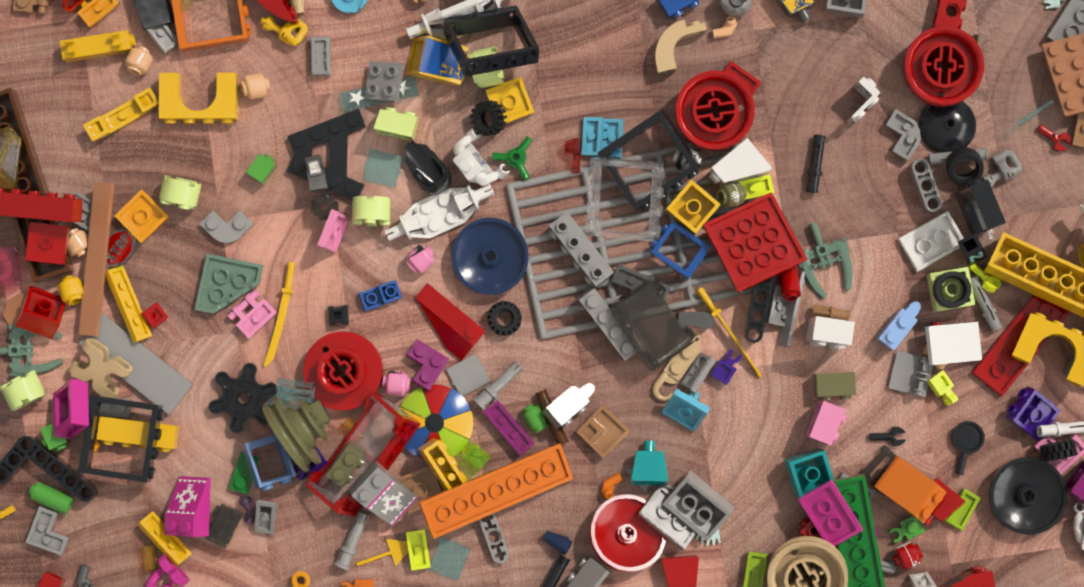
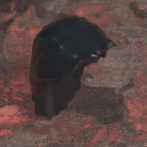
M414 141L407 144L405 147V162L414 179L419 184L420 189L429 195H437L451 184V175L448 167L426 144H416Z

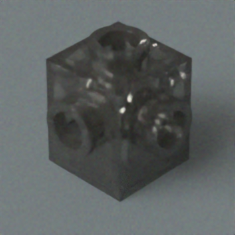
M320 193V196H315V201L311 202V212H314V216L319 217L321 221H327L331 209L339 212V202H336L335 197H331V193ZM327 203L328 207L324 210L321 209V204Z

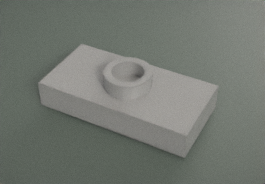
M330 36L311 37L312 76L331 75Z
M700 352L682 380L681 385L696 393L716 360Z

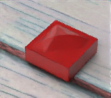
M157 302L141 313L152 329L168 318Z

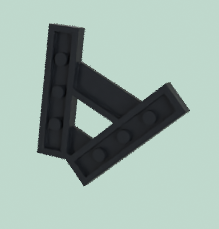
M353 110L289 135L288 139L294 156L287 172L309 181L305 157L312 156V148L330 141L329 169L324 167L328 190L352 201L353 197L360 196L365 185L347 177L348 134L366 127L360 110Z

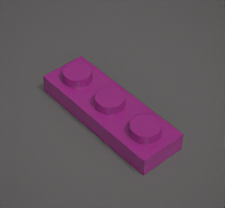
M499 400L495 401L483 412L520 456L535 444Z

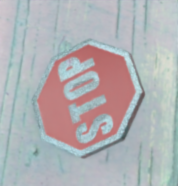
M122 229L109 235L106 263L112 268L126 264L135 253V236L128 230Z

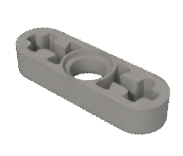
M493 513L491 514L493 518L490 522L492 525L496 524L497 527L486 531L485 527H489L487 521H483L481 518L479 522L492 559L496 563L502 564L508 560L509 551L497 517ZM491 531L499 533L500 538L498 541L492 542L489 540L488 535ZM503 543V546H499L502 552H506L503 560L495 557L497 549L496 547L492 549L491 545Z

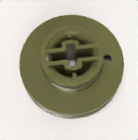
M276 396L273 398L274 404L272 406L267 403L262 406L263 413L289 456L301 470L308 472L310 470V463L314 462L316 465L321 463V457L315 447L316 439L321 437L326 440L328 434L312 408L304 399L299 401L300 407L294 410L282 398Z

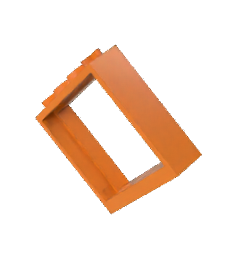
M171 0L179 49L182 52L250 41L249 35H252L251 25L247 24L246 19L249 16L248 6L244 5L243 0H237L242 35L195 43L188 42L182 0Z

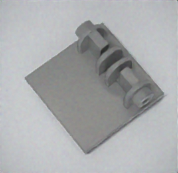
M370 61L364 99L385 100L397 103L400 100L399 92L400 88H402L403 63Z
M897 351L888 388L926 397L927 381L931 377L933 365H929L927 357Z

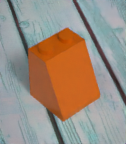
M899 456L894 459L874 486L892 503L923 524L947 493L937 483Z

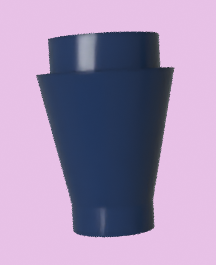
M547 530L543 537V541L548 543L559 554L563 553L566 555L573 542L569 537L553 533Z

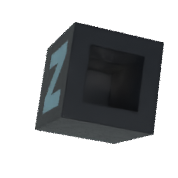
M975 233L958 241L961 251L970 266L987 258L984 248Z

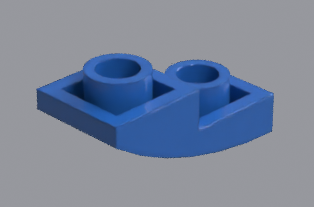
M396 280L358 294L364 312L402 298Z

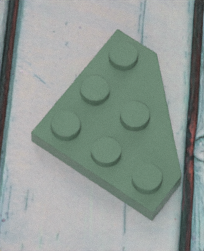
M206 254L195 310L215 314L260 284L264 265Z

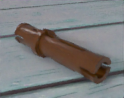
M547 389L535 393L542 411L552 403ZM546 417L549 425L548 429L552 431L556 443H561V445L568 443L569 440L562 425L556 429Z

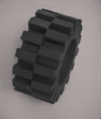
M497 101L479 102L471 110L474 114L470 115V118H473V121H470V123L475 125L473 130H478L477 134L490 136L501 133L500 131L504 130L503 126L507 123L504 119H507V115H503L506 111L501 109L502 105L498 104ZM486 111H489L492 115V124L490 126L485 122Z
M509 301L495 303L490 308L487 316V322L491 330L502 336L511 335L516 332L522 321L519 308ZM501 311H508L512 315V321L507 326H502L497 321V316Z
M1074 439L1039 446L1043 462L1078 455Z

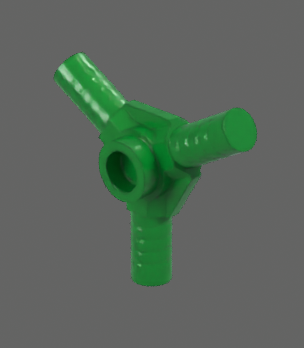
M526 136L519 148L515 147L507 151V153L493 152L492 160L506 161L507 164L518 169L523 181L527 180L530 176L524 166L526 162L525 151L533 140Z

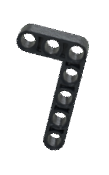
M774 277L770 278L767 283H759L752 288L744 329V338L749 343H757L762 339ZM757 292H763L765 294V300L763 302H759L756 300ZM753 311L761 312L762 318L760 321H755L752 318ZM751 329L758 332L756 340H752L748 336Z
M34 436L19 438L0 461V471L4 469L7 472L6 479L3 480L0 477V483L10 482L30 459L79 500L88 502L94 500L98 495V490L94 484L52 450L45 448L43 443ZM26 439H29L32 443L29 450L24 447ZM41 451L45 452L47 456L44 462L39 459ZM14 454L18 455L19 457V463L17 465H15L12 462V456ZM56 463L60 464L62 468L59 474L54 471ZM71 475L75 476L77 480L74 486L70 485L68 481ZM86 487L91 490L89 498H86L83 494Z

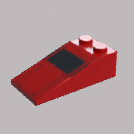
M982 565L970 567L971 570L965 571L937 587H995L993 572L986 569V567H982Z

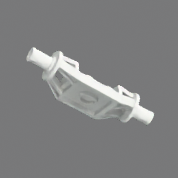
M466 0L442 11L438 8L426 15L422 13L421 17L423 20H421V23L406 28L409 38L411 40L426 33L430 37L446 39L443 33L444 29H432L430 25L442 23L444 28V18L484 11L483 6L491 0ZM492 0L493 4L487 10L501 8L500 4L505 0Z
M488 184L475 191L471 190L470 185L467 188H448L437 195H432L414 203L403 216H399L400 224L384 230L386 235H388V240L391 241L404 234L408 236L409 240H412V238L431 239L465 224L476 209H480L478 206L479 201L494 195L491 185ZM474 203L473 206H471L470 208H468L467 210H465V211L463 212V209L467 208L468 206H470L471 204ZM420 228L423 229V230H419V231H415V232H411V233H410V231H413V230H417V229H420Z

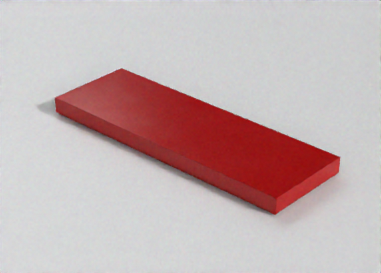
M1033 295L971 373L1002 397L1028 365L1012 358L1011 355L1029 315L1038 312L1045 315L1046 320L1051 322L1056 320L1062 323L1070 311ZM1050 337L1043 339L1039 343L1034 353V356L1038 353V351L1042 348V346Z

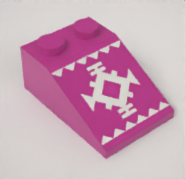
M179 476L165 513L164 535L185 537L209 536L211 478Z

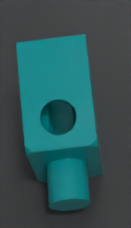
M644 441V451H636L630 485L667 486L668 474L664 452L655 451V441Z

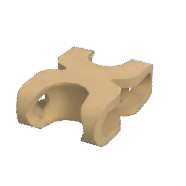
M88 338L83 343L82 348L89 356L90 364L77 360L71 363L69 371L82 382L92 379V387L100 395L116 398L119 388L112 381V373L120 377H127L133 371V367L120 356L109 358V350L105 345L96 339Z

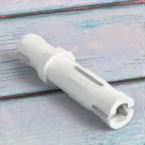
M1084 421L1070 423L1054 422L1050 425L1037 426L1038 437H1061L1065 434L1084 433Z

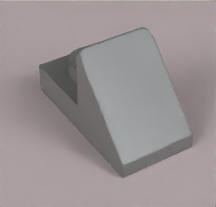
M257 500L255 532L274 535L279 504Z

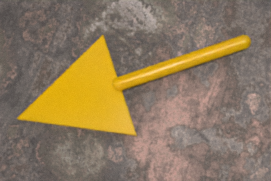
M386 539L390 551L359 561L356 565L360 566L392 555L396 566L409 552L407 541Z

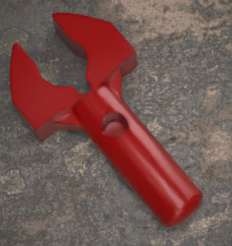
M1043 125L1037 128V131L1053 141L1054 146L1052 149L1057 152L1068 150L1061 146L1060 140H1064L1069 145L1072 144L1071 138L1066 132L1057 135Z

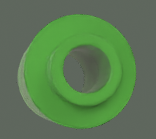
M530 404L523 408L524 413L521 415L534 433L548 426L546 423L547 419L538 405Z

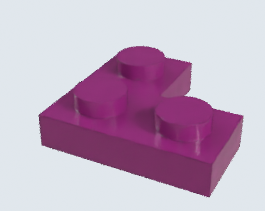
M416 339L406 357L422 366L415 376L413 383L429 392L448 363L449 358Z

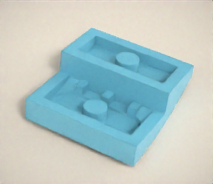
M584 117L581 155L600 157L598 155L599 151L623 136L624 120ZM623 147L609 157L622 158Z

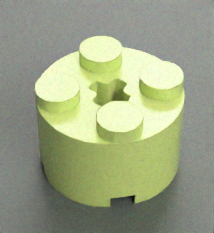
M496 46L475 50L469 54V58L495 54L498 52ZM503 70L473 75L474 83H477V86L480 88L504 84L502 80L504 78Z
M164 175L159 194L160 203L166 205H176L177 203L179 208L194 209V207H197L202 184L184 178L176 177L174 179L171 176Z
M381 196L353 197L352 225H363L364 223L367 227H377V223H379L381 226H390V198Z
M35 370L25 374L22 378L21 376L10 380L9 383L0 386V390L11 411L29 405V403L46 396Z

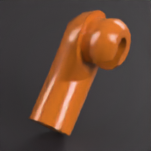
M619 472L603 481L601 494L607 500L614 496V485L623 481Z

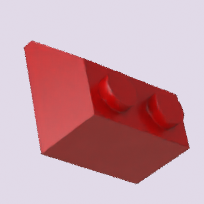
M30 285L20 309L16 327L53 339L60 326L65 303L60 296Z

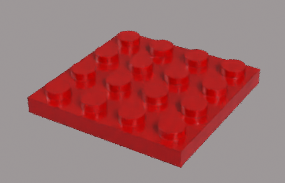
M772 192L703 224V228L737 293L743 292L807 261L806 255Z

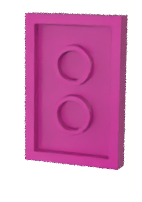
M832 479L798 499L821 537L834 546L863 530V527Z

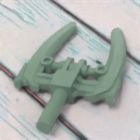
M817 222L809 224L816 246L811 251L809 249L804 251L807 261L799 264L800 268L805 272V278L809 285L822 299H825L826 293L818 283L813 270L817 267L826 269L825 266L829 265V267H832L834 262L841 261L844 271V287L849 291L852 285V263L846 238L842 237L841 241L833 240L831 241L832 244L828 245L823 243ZM831 252H838L839 255L836 257H829ZM817 258L820 261L816 264H811L810 259Z
M9 325V329H11L9 334L11 344L8 347H0V355H9L12 358V363L9 362V367L12 369L11 377L24 376L34 370L36 374L63 364V360L57 359L48 363L32 365L31 358L34 352H32L31 348H34V345H31L30 338L32 335L38 334L16 327V325ZM56 332L53 338L61 339L63 336L61 333ZM20 336L26 338L25 345L20 343ZM25 355L26 363L21 365V358Z

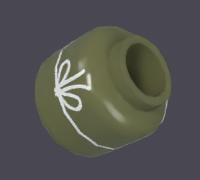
M737 181L722 184L717 191V200L725 208L741 206L747 196L746 189Z

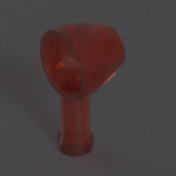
M573 138L565 141V153L573 156L571 173L574 174L581 173L582 138Z

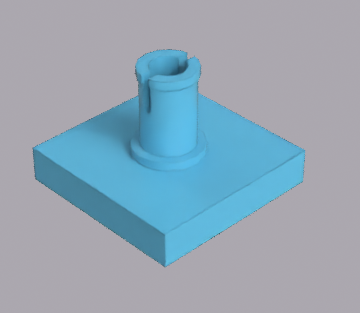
M676 389L661 413L695 432L707 415L710 407L698 401L700 397L698 392L693 396L694 392L691 390L686 394Z

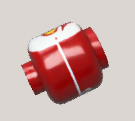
M907 542L896 547L895 555L892 557L897 567L901 566L902 569L909 570L921 563L923 554L917 544Z

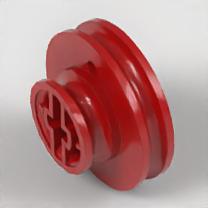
M951 26L934 27L921 33L909 45L903 59V77L911 93L920 101L936 107L956 105L972 95L980 85L984 74L983 53L975 39L965 31ZM941 62H942V68H946V71L943 72L942 74H941L942 68H937V65L940 64ZM937 93H943V97H939Z
M706 71L691 78L681 89L675 104V120L680 133L690 144L706 151H722L735 146L750 130L755 115V104L748 87L738 77L724 71ZM738 105H742L744 109L739 111ZM712 106H714L715 111L727 110L719 112L716 118H713V113L699 115V113L709 112ZM722 119H726L725 122L721 126H719V123L722 121ZM702 122H707V124H708L709 126H714V127H708V126L704 125Z
M341 331L323 336L312 345L304 360L303 377L309 393L316 401L320 400L323 406L333 410H352L363 406L366 396L371 392L377 393L383 380V362L377 348L368 339L356 333ZM328 347L329 351L324 353L323 348ZM342 357L349 358L351 361L343 360ZM335 358L340 366L347 365L348 369L345 372L352 380L350 383L345 376H337L336 373L340 370L332 359ZM328 366H329V368L331 369V370L329 371V375H330L331 378H329L328 375H327V367H328ZM333 382H341L343 385H337Z

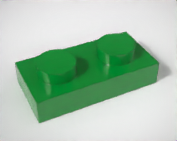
M240 452L229 489L248 494L253 479L244 452ZM252 455L257 468L260 457Z

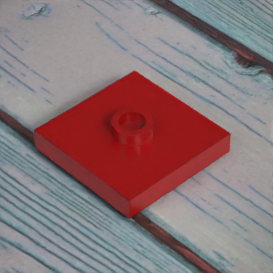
M30 222L25 261L65 265L70 227Z

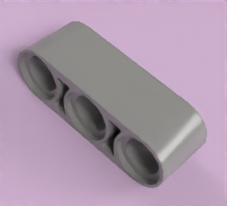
M917 159L910 164L909 173L922 209L926 213L931 214L940 210L942 200L928 162L925 159ZM917 163L923 166L922 173H918L915 170ZM923 181L930 185L928 191L922 189L921 184ZM929 199L936 202L935 209L929 208Z

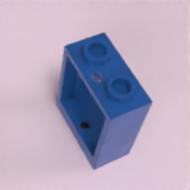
M672 221L671 224L666 223L661 230V233H663L661 239L658 240L656 238L650 246L652 252L650 254L688 280L711 247ZM673 228L701 247L686 270L658 252Z

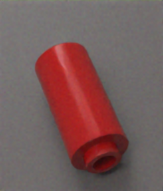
M797 266L780 273L779 280L782 298L787 301L797 300L801 296Z

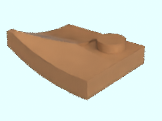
M602 404L576 432L604 459L631 430Z

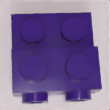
M1027 386L1019 391L1016 403L1011 404L1007 408L1008 414L1005 418L1035 440L1040 441L1042 437L1037 435V426L1052 424L1061 410L1037 390Z

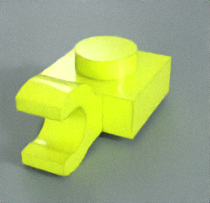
M944 370L927 381L937 398L941 395L943 396V401L947 406L958 400L951 390L954 384Z

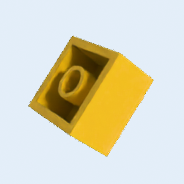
M691 179L665 211L695 235L721 204Z

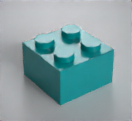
M816 448L783 460L793 494L797 498L821 486L826 481L834 480L824 449Z

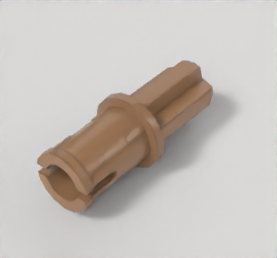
M814 304L811 308V315L849 321L850 311L836 309L833 306L826 307Z

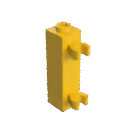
M128 30L60 41L62 60L66 63L129 53L134 48L133 46H136L135 36Z

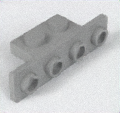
M798 271L800 289L802 291V286L805 282V272ZM772 285L765 323L780 326L777 345L790 347L801 297L795 301H787L782 298L781 287Z

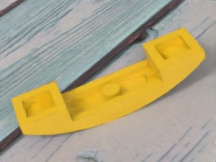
M149 87L133 96V99L101 117L99 115L85 123L83 126L92 142L120 130L157 107L159 101Z

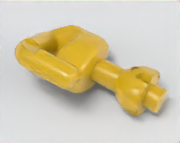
M271 16L263 17L260 21V24L263 25L262 29L266 31L273 30L279 34L278 39L294 47L301 43L308 31L307 25L299 19L298 24L288 21L283 27L276 24ZM296 28H300V31L294 38L292 35L293 32L296 30Z

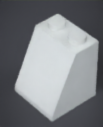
M747 138L709 170V178L715 185L719 184L721 186L722 184L739 182L765 175L772 167Z

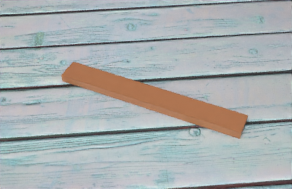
M94 182L78 335L99 337L114 183Z

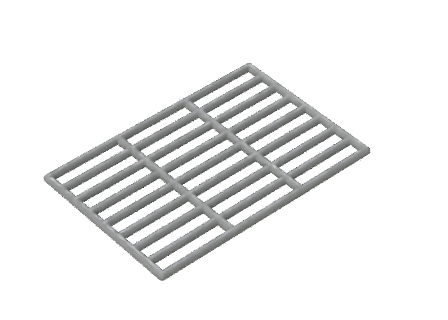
M687 143V146L689 148H692L694 150L699 149L694 145ZM739 143L733 146L732 150H734L739 145ZM677 146L611 160L615 167L656 158L657 170L622 177L626 184L660 177L663 186L669 182L668 175L682 172L677 170L675 166L666 167L664 156L673 155L676 150L680 151ZM728 154L702 159L700 166L715 165ZM604 162L529 178L524 181L511 182L506 185L514 225L523 235L527 245L553 240L549 233L525 238L524 226L555 220L566 212L570 216L590 212L592 223L579 227L584 233L589 231L595 232L597 242H592V244L599 250L600 255L607 264L612 266L652 257L653 255L650 254L652 249L608 258L606 247L663 235L661 230L664 227L604 240L602 229L668 214L665 210L673 201L672 193L681 192L689 182L683 183V185L675 190L670 188L666 191V207L603 221L599 220L597 210L630 203L626 196L595 202L594 191L618 186L615 179L591 184L589 173L607 169ZM582 175L584 186L517 201L515 189ZM710 178L694 181L700 187L714 184ZM655 190L633 195L637 201H640ZM586 193L588 205L521 219L519 208ZM717 195L712 196L716 201H718ZM751 199L745 200V201H744V204H747V203L751 202L752 200H751ZM726 213L711 216L705 223ZM669 215L671 223L672 221H674L678 225L683 227L680 223H678V221H676L671 215ZM673 228L671 233L673 232L675 244L662 246L658 252L666 254L677 251L679 262L676 264L686 270L693 259L687 260L685 249L697 247L698 245L691 240L683 242L681 233ZM708 236L699 238L704 243L711 244ZM562 249L529 256L525 272L541 339L599 327L593 320L546 331L545 319L586 310L581 304L542 312L540 301L587 291L591 287L596 289L607 286L609 298H604L603 300L607 305H611L612 312L620 322L705 304L701 297L695 298L693 286L729 279L726 271L694 279L690 277L688 280L683 277L684 281L667 285L671 286L669 292L686 288L688 300L621 314L618 303L644 298L645 296L636 292L617 296L615 283L611 282L612 275L597 287L584 283L538 294L536 282L583 272L582 269L578 271L575 266L533 275L531 264L564 257L566 255ZM717 254L705 256L698 266L718 262L720 259ZM665 265L638 272L650 277L673 272L674 270ZM753 287L740 293L733 289L710 294L709 297L714 302L750 294Z

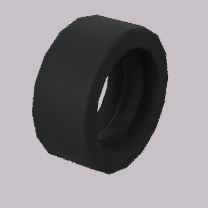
M964 147L956 149L949 154L946 160V170L952 182L964 186L981 178L984 172V164L976 150ZM969 158L975 161V169L968 174L960 175L953 170L954 165L959 160Z
M948 271L939 275L932 287L935 300L946 308H957L964 305L969 300L972 292L969 279L963 273L957 271ZM949 278L957 279L963 286V294L956 301L946 300L941 294V285Z

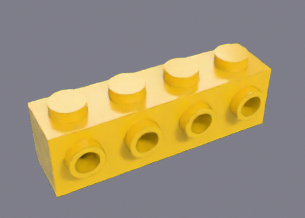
M432 438L418 448L444 490L468 481L464 473L460 472L456 467L458 464L455 459L446 452L447 447L442 440Z

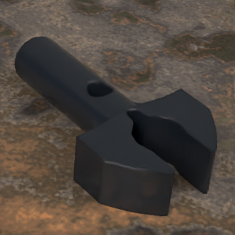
M892 427L889 433H870L869 440H890L892 446H900L906 439L897 440L893 436L897 433L906 432L900 427Z

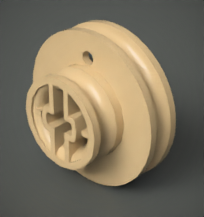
M800 536L784 542L773 553L768 566L767 583L768 587H848V569L843 555L833 544L815 536Z

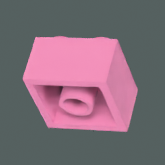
M818 401L805 437L830 446L832 443H836L839 432H837L838 427L843 425L846 419V414H844L846 409L826 401Z

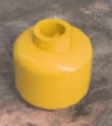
M72 276L62 278L57 286L62 301L69 305L81 303L83 295L81 279Z

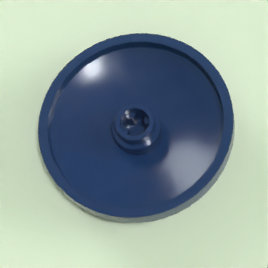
M483 218L468 224L461 230L453 244L452 264L457 277L466 287L480 294L496 295L512 289L522 279L528 266V247L523 235L512 224L498 218Z

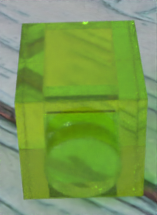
M475 441L472 444L468 442L461 450L464 453L461 457L478 471L492 457Z

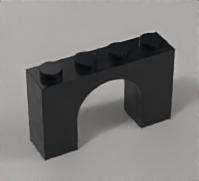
M981 178L958 188L959 192L954 194L971 235L974 233L977 235L1006 223L988 179L982 181Z

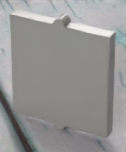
M476 354L446 369L453 381L452 385H455L457 391L462 396L491 382L484 370L485 366H482Z

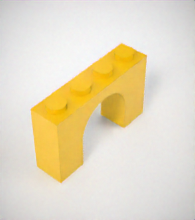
M159 73V119L164 121V124H176V121H183V124H195V121H202V124H214V121H222V124H233V121H238V74L217 73V92L214 102L204 110L194 111L188 109L182 101L181 75L179 73Z
M1031 313L1011 357L1029 365L1039 343L1043 339L1051 336L1064 338L1071 344L1074 350V361L1065 381L1084 388L1083 332L1075 328L1069 330L1064 327L1063 323L1053 320V322L1046 320V316L1041 313Z

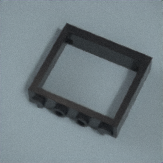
M517 5L444 18V36L464 77L535 64L539 61V46ZM513 26L524 46L522 49L467 59L457 36Z
M665 110L658 111L598 152V155L635 211L639 209L643 211L650 207L652 200L655 198L657 201L667 195V190L670 188L673 190L683 185L682 180L687 177L689 180L699 174L697 170L702 168ZM661 121L690 165V168L638 202L609 156Z
M90 395L89 426L84 430L78 472L145 483L151 482L156 472V468L153 467L154 460H157L159 449L156 448L157 440H160L162 429H159L160 421L164 419L163 405ZM101 403L152 410L142 475L91 468Z

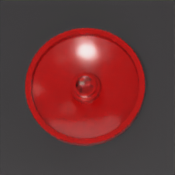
M619 495L605 501L594 513L589 527L591 546L597 557L608 567L620 572H637L649 567L661 555L666 537L637 515L647 500L634 495Z

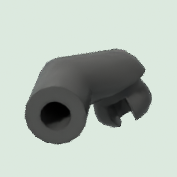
M81 564L76 578V583L79 587H93L88 578L90 567Z

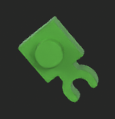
M913 516L900 521V528L893 527L888 530L889 533H898L897 538L892 540L894 543L901 541L903 536L909 540L925 532L922 523Z

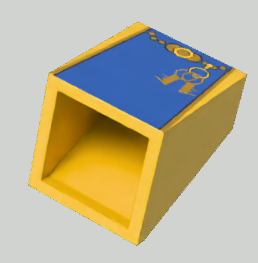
M430 36L413 38L405 75L453 86L461 85L464 75L447 41ZM462 46L467 59H469V47Z

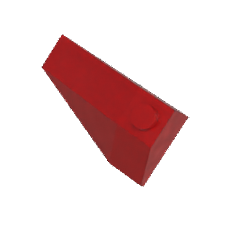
M428 283L415 297L445 347L461 361L486 333L483 328Z

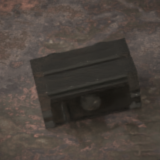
M221 503L213 511L212 515L215 517L212 523L209 522V536H205V539L218 546L227 548L244 512L226 503Z

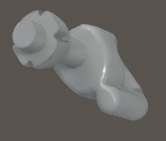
M1004 150L992 157L998 172L981 177L982 181L988 179L991 187H993L995 182L1001 178L1004 181H1008L1022 172V165L1013 151ZM1007 157L1010 159L1011 163L1013 164V166H1014L1013 168H1012V167H1009V166L1007 165V163H1006V158H1007Z

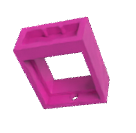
M70 379L53 393L54 437L72 439L89 426L88 382Z

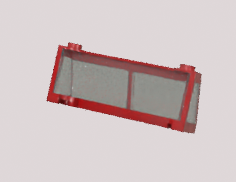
M371 392L364 399L365 412L323 471L313 472L306 483V486L336 513L356 516L363 505L351 496L350 488L375 461L386 470H389L421 425L411 415L381 394ZM351 440L366 451L363 457L366 460L360 469L357 467L352 473L355 475L349 484L345 482L341 487L329 479L326 474Z

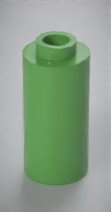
M41 482L33 484L28 493L31 495V500L64 515H67L74 502V497Z

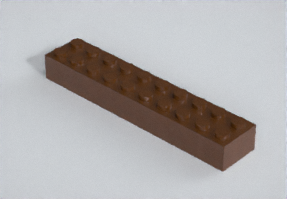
M12 88L0 91V182L2 188H5V192H10L11 189L22 190V194H28V191H40V195L46 196V192H49L17 92ZM12 217L25 257L30 222L60 225L59 221ZM68 252L66 253L65 265L26 261L34 283H42L75 271Z

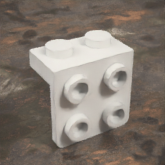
M863 77L854 86L867 101L846 121L848 124L852 121L854 123L859 121L866 113L864 109L867 108L869 110L879 100L877 96L881 92L876 88V84L872 79Z

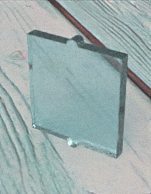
M1049 100L1017 122L1018 125L1023 124L1054 103L1053 100Z
M370 149L368 161L365 163L366 169L363 180L396 188L398 176L401 174L400 168L403 157Z
M441 537L430 564L431 568L429 569L440 573L443 577L448 576L459 580L470 548L458 544L457 541L452 542Z

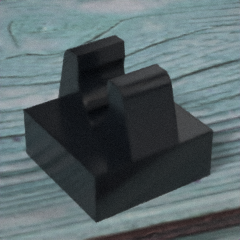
M348 305L328 307L330 326L349 325Z

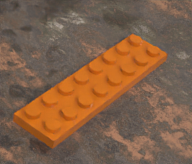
M558 443L421 500L419 505L431 537L435 539L573 479L561 443Z

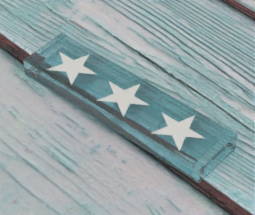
M415 76L401 79L403 81L399 92L400 100L419 96ZM366 87L340 93L345 112L390 101L364 99Z

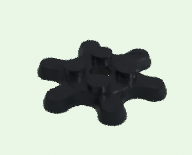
M247 363L243 366V372L239 378H231L228 373L223 371L215 376L216 383L223 389V395L221 398L212 400L209 403V410L213 414L223 411L229 413L231 416L230 430L233 433H241L244 429L245 421L249 418H255L262 425L268 424L262 406L266 398L275 396L278 392V387L275 383L269 382L264 385L257 383L255 379L257 367L253 363ZM243 392L249 396V400L245 404L239 401V395Z

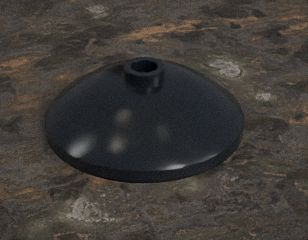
M963 101L948 107L927 105L919 118L920 136L930 149L938 153L967 147L973 140L976 132L974 113ZM948 120L953 122L952 127L947 125Z

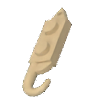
M701 335L689 340L685 339L654 382L652 392L657 400L667 401L673 395L671 393L668 396H662L659 393V389L664 382L676 384L680 381L701 351L699 349Z

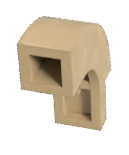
M684 19L666 29L660 37L655 50L654 64L657 75L676 71L677 67L674 59L675 45L684 38L706 33L705 22H691L686 27Z

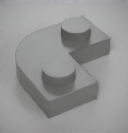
M895 109L885 124L887 128L901 135L891 152L908 162L921 141L920 130L915 120Z
M212 211L200 225L217 241L231 243L239 240L254 223L242 211H239L228 223L215 211Z

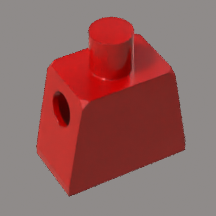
M937 477L934 479V482L947 493L933 510L930 517L924 522L927 526L935 518L943 523L966 503L964 499Z
M697 555L661 558L667 587H696L699 563Z

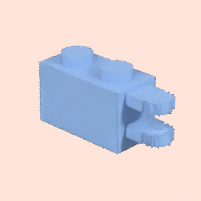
M910 302L905 309H899L877 336L876 340L888 350L894 351L918 321L915 317L921 309L920 302Z

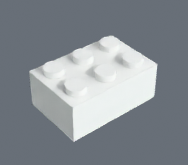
M818 316L809 318L805 341L810 342L811 346L821 347L828 344L830 349H846V346L852 345L855 322Z

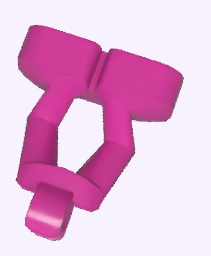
M163 554L158 559L160 568L155 569L145 585L147 587H158L156 583L160 575L164 573L169 574L170 579L168 584L161 587H174V583L184 587L190 579L182 569L175 567Z

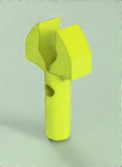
M976 264L969 265V269L983 280L984 284L981 287L985 291L994 293L996 289H999L1001 286L1000 279L987 275Z

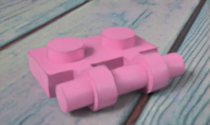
M256 289L250 294L245 295V299L238 306L235 305L227 315L232 321L237 316L241 319L236 326L248 339L277 314L276 310L265 299L259 303L255 300L260 295ZM251 304L254 308L245 315L243 310Z

